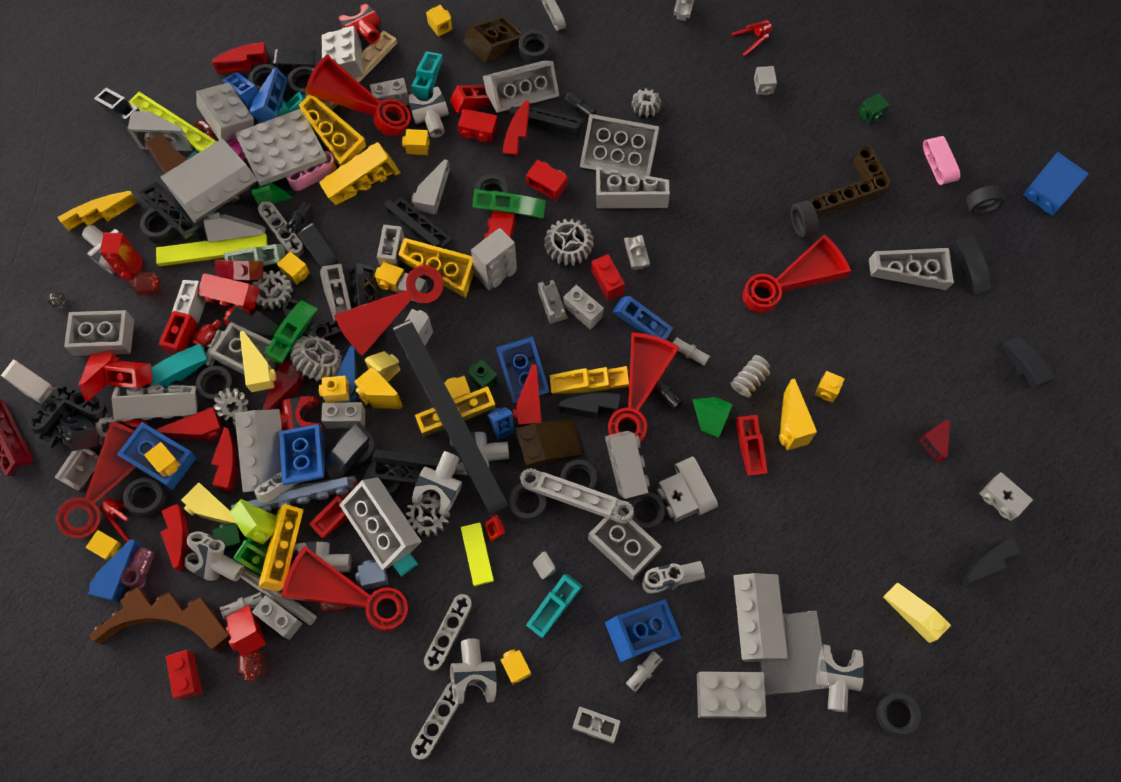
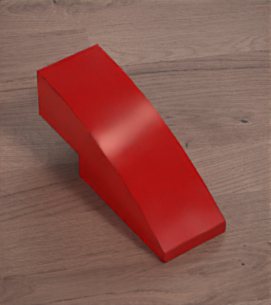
M264 42L248 44L219 55L212 60V63L217 73L251 71V65L268 64V51Z
M527 100L520 106L507 130L502 152L504 155L518 156L520 139H527L530 102Z
M758 415L735 417L747 476L767 473Z
M224 427L211 463L217 469L213 485L218 490L233 493L238 473V452L233 433Z
M353 483L354 488L358 485V483ZM353 489L348 490V493L341 496L337 495L311 521L310 526L321 538H325L349 520L340 504Z
M176 504L162 510L168 529L161 531V535L173 568L182 572L185 569V557L188 555L189 546L187 538L189 531L184 509Z

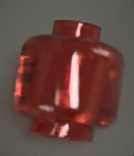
M139 271L135 274L134 278H131V288L135 289L137 295L153 296L157 291H160V277H157L154 272Z
M259 649L244 657L239 654L237 657V674L243 676L244 681H256L257 676H261L265 672V655Z

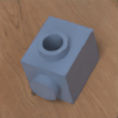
M375 560L365 561L363 565L358 566L359 572L356 573L357 584H361L364 590L388 584L386 569L382 570Z

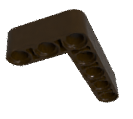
M862 146L854 159V165L863 179L862 181L811 198L809 202L817 208L815 210L818 219L884 196L890 185V179L872 148Z

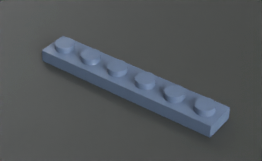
M345 477L284 492L266 503H261L257 499L247 502L271 512V509H280L283 504L290 506L295 503L307 504L311 499L317 498L322 500L329 498V495L332 494L343 495L348 493V490L354 489L352 480Z

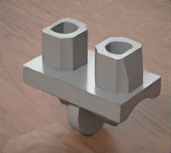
M694 0L676 1L673 15L677 16V20L686 21L687 18H690Z
M643 236L624 238L631 269L639 270L650 266Z

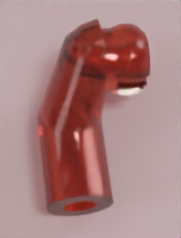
M195 120V128L206 130L207 136H216L207 121Z
M319 603L321 605L320 609L323 612L337 613L351 607Z

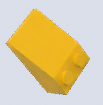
M795 379L790 381L783 395L779 439L781 444L785 445L787 451L808 445L817 433Z

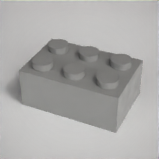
M345 27L341 30L323 34L322 58L328 54L353 78L363 76L362 41L355 27Z
M230 83L196 91L197 108L219 140L223 138L226 142L236 139V132L254 126V118Z
M501 228L471 249L475 276L488 290L498 287L503 279L507 276H512L517 269L515 242Z
M126 310L69 312L64 347L73 356H87L114 350L115 355L131 354L134 319Z
M233 322L228 325L210 352L217 362L245 375L240 332L244 331L271 369L275 370L278 366V363L264 356L265 350L271 343L270 340Z
M630 431L605 436L618 493L625 499L648 493L647 487H650L648 476L644 475L643 472L645 462L643 456L639 455L638 448L641 445L638 436H635Z
M621 509L618 511L619 516H627ZM605 517L588 536V540L632 581L655 558L662 547L633 520L627 523H620Z
M699 672L697 674L698 718L762 719L766 717L764 672Z

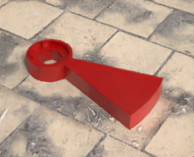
M328 54L318 62L310 75L305 94L372 115L375 126L385 135L396 137L403 134L407 129L411 115L409 109L402 102L395 99H385L380 102ZM392 112L396 114L399 121L390 120L386 113Z
M824 234L777 278L767 274L752 276L747 281L743 290V301L750 310L756 313H769L777 307L782 292L844 279L849 276L851 269L841 251ZM758 287H764L770 292L771 296L766 299L760 298L755 294L754 290Z
M418 266L407 276L406 291L334 314L350 344L361 355H364L412 299L420 303H430L436 300L443 291V278L439 271L431 266ZM422 275L430 276L434 281L433 290L427 294L420 293L416 288V280Z
M632 333L628 408H622L613 413L608 423L609 435L620 433L618 425L627 419L632 420L636 424L637 430L634 434L638 436L640 443L644 440L647 432V422L639 411L678 353L679 346L656 336Z
M111 421L86 497L72 498L66 501L58 510L56 522L62 533L72 538H82L96 530L100 522V512L95 503L136 468L117 455L134 433V430ZM75 508L85 509L89 514L88 523L78 528L70 525L68 514L71 510Z
M306 546L302 548L290 567L281 597L284 599L366 608L368 622L372 627L380 631H392L399 627L405 620L408 611L406 598L400 591L386 587L375 591L370 596ZM391 600L396 605L397 612L392 618L385 619L377 613L376 608L381 601Z

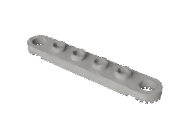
M532 468L521 473V484L528 490L620 523H627L634 516V509L629 502ZM529 475L536 477L535 481L531 482V484L525 481ZM621 508H626L629 510L627 516L621 517L618 511Z

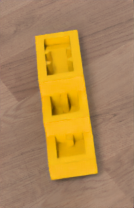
M131 191L111 194L80 205L57 218L70 231L83 222L89 226L103 217L108 222L137 204L138 201Z
M627 366L609 370L607 367L589 371L587 368L550 375L552 394L610 390L628 387L630 382Z

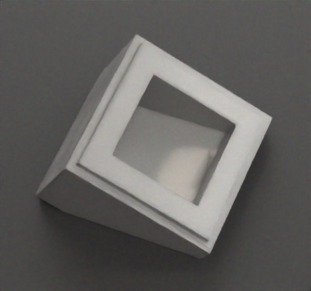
M545 551L533 562L535 569L542 579L549 577L556 571L554 564Z

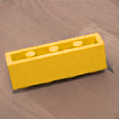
M488 387L453 400L464 421L495 409V402ZM434 408L415 415L423 437L444 429Z
M283 504L277 511L275 531L270 538L258 585L259 588L279 592L283 588L289 571L303 509Z

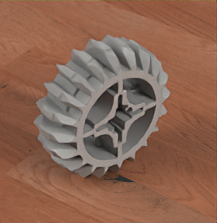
M564 219L563 223L557 221L556 225L552 224L551 230L547 231V236L545 237V249L548 256L551 255L553 261L557 259L558 264L563 261L565 266L570 262L574 266L575 261L581 264L582 259L586 260L588 255L591 254L594 244L591 230L587 229L586 224L581 225L580 220L574 223L573 219L570 222ZM576 235H578L584 243L580 242V239L576 238ZM554 242H557L558 245L562 246V250L559 249Z
M311 335L307 337L302 336L291 349L290 360L293 361L292 365L297 367L296 371L302 372V376H309V379L315 378L318 381L324 377H335L342 364L340 350L336 349V345H331L330 341L324 340V337L318 338L317 335L314 337Z

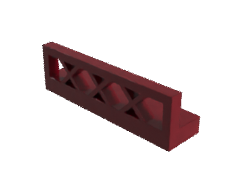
M0 399V466L5 476H12L18 466L31 465L34 459L4 400Z

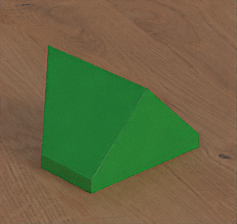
M256 182V185L252 186L251 189L258 206L265 201L273 204L293 198L272 182L261 187Z
M716 397L692 399L701 432L719 439L733 404Z
M246 539L233 559L261 576L269 546L268 540L262 545L252 539Z

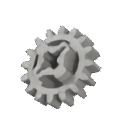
M271 270L268 275L266 272H263V280L252 282L254 286L260 288L256 303L258 306L262 305L263 309H266L268 306L271 310L274 309V306L280 309V304L285 303L286 298L291 299L290 293L293 292L292 284L285 274L282 275L280 271L274 274L273 270Z
M428 493L418 505L414 503L413 506H407L411 511L406 513V516L411 518L408 522L412 525L414 531L418 529L420 536L423 532L426 533L427 537L430 536V532H433L436 536L437 530L443 531L442 525L449 523L445 518L450 517L449 512L445 516L441 515L440 519L437 518L441 507V499L438 500L437 494L431 497ZM416 510H418L419 516L416 517L417 519L415 520ZM423 510L429 514L431 513L433 519L425 516Z

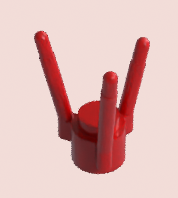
M768 20L748 25L746 29L732 33V36L754 30L757 36H761L758 41L743 53V56L750 53L763 40L769 38L768 34L772 32V26Z
M110 497L106 498L100 504L99 509L104 513V518L128 542L130 539L113 519L118 516L124 521H128V518L121 513V507L125 509L127 507L119 499L115 501Z

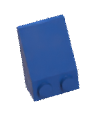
M1057 152L1023 195L1053 216L1089 173Z
M532 336L496 347L513 403L518 402L530 369L534 364L537 367L539 395L550 392Z
M141 422L117 454L171 490H174L196 460V456L191 451ZM160 442L164 444L181 464L177 467L178 469L175 473L163 477L144 455Z
M319 424L279 431L282 484L288 485L324 478L325 440Z
M666 599L618 615L605 622L620 662L681 639Z

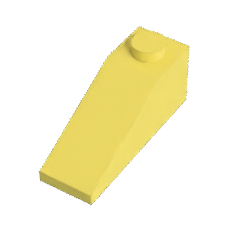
M240 332L246 386L251 392L274 388V381L276 380L275 370L271 369L245 332Z
M200 483L181 500L186 504L184 509L192 516L196 513L204 519L224 524H236L230 515V510Z
M896 583L883 596L929 643L937 640L951 626L934 608L899 583Z

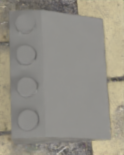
M590 114L580 167L596 170V167H602V170L605 171L613 169L618 170V173L629 175V173H634L636 176L643 178L650 176L659 126Z
M223 138L160 177L194 223H197L208 216V214H211L256 185L257 182L256 177Z

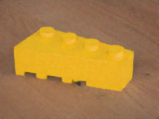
M308 95L299 104L301 113L308 120L310 126L327 150L333 154L334 160L339 167L351 161L366 147L365 139L318 98Z
M377 142L369 146L361 154L356 155L348 163L340 166L332 174L325 176L319 183L328 198L337 205L357 195V191H366L371 188V184L379 180L383 182L387 180V176L393 173L396 176L400 174V171L392 158Z
M404 238L398 254L404 264L413 269L422 265H428L437 269L443 278V285L466 298L474 275L472 256Z

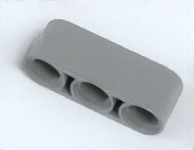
M692 456L674 464L676 473L682 474L699 507L698 515L717 508V500L696 459Z

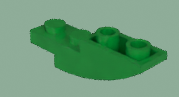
M474 189L472 208L543 219L546 200L499 191L492 192Z
M301 300L274 334V338L265 350L264 356L281 365L298 338L300 339L318 308Z

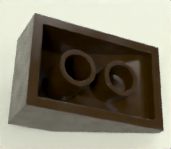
M502 15L470 25L463 43L486 64L497 60L517 45L523 33Z
M572 419L534 423L516 428V436L526 470L530 468L538 469L583 456Z

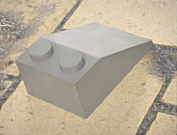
M131 111L128 131L141 150H148L145 141L163 133L168 142L177 151H193V147L181 127L151 112Z

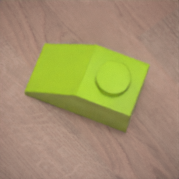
M242 499L231 509L230 515L245 537L263 545L274 534L276 515Z

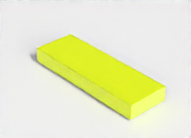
M481 523L461 527L474 587L494 582Z

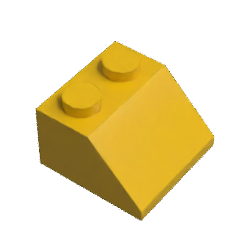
M373 367L354 381L357 386L355 391L359 394L360 400L365 405L370 404L372 408L401 409L403 407L398 393Z

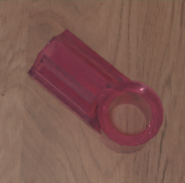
M137 547L128 568L121 574L122 583L131 589L143 588L146 584V574L156 553L143 547ZM137 575L136 580L130 583L131 578Z

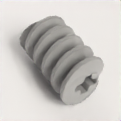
M753 356L747 366L731 382L732 388L739 394L750 398V391L755 392V386L759 387L761 385L760 381H765V376L770 375L768 370L770 368L769 363L760 356Z

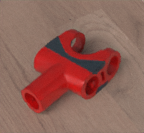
M367 4L360 6L361 12L356 16H339L343 28L354 26L358 35H362L368 43L375 44L379 41L380 33L375 27L381 25V22L376 12Z
M294 397L281 402L283 412L280 413L282 430L319 424L323 431L322 424L303 421L305 413L319 405L317 397Z

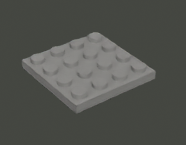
M300 109L235 133L260 187L328 161L308 120L301 113Z

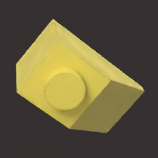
M385 351L365 359L368 368L373 367L387 382L400 371L399 360L393 354L389 356Z

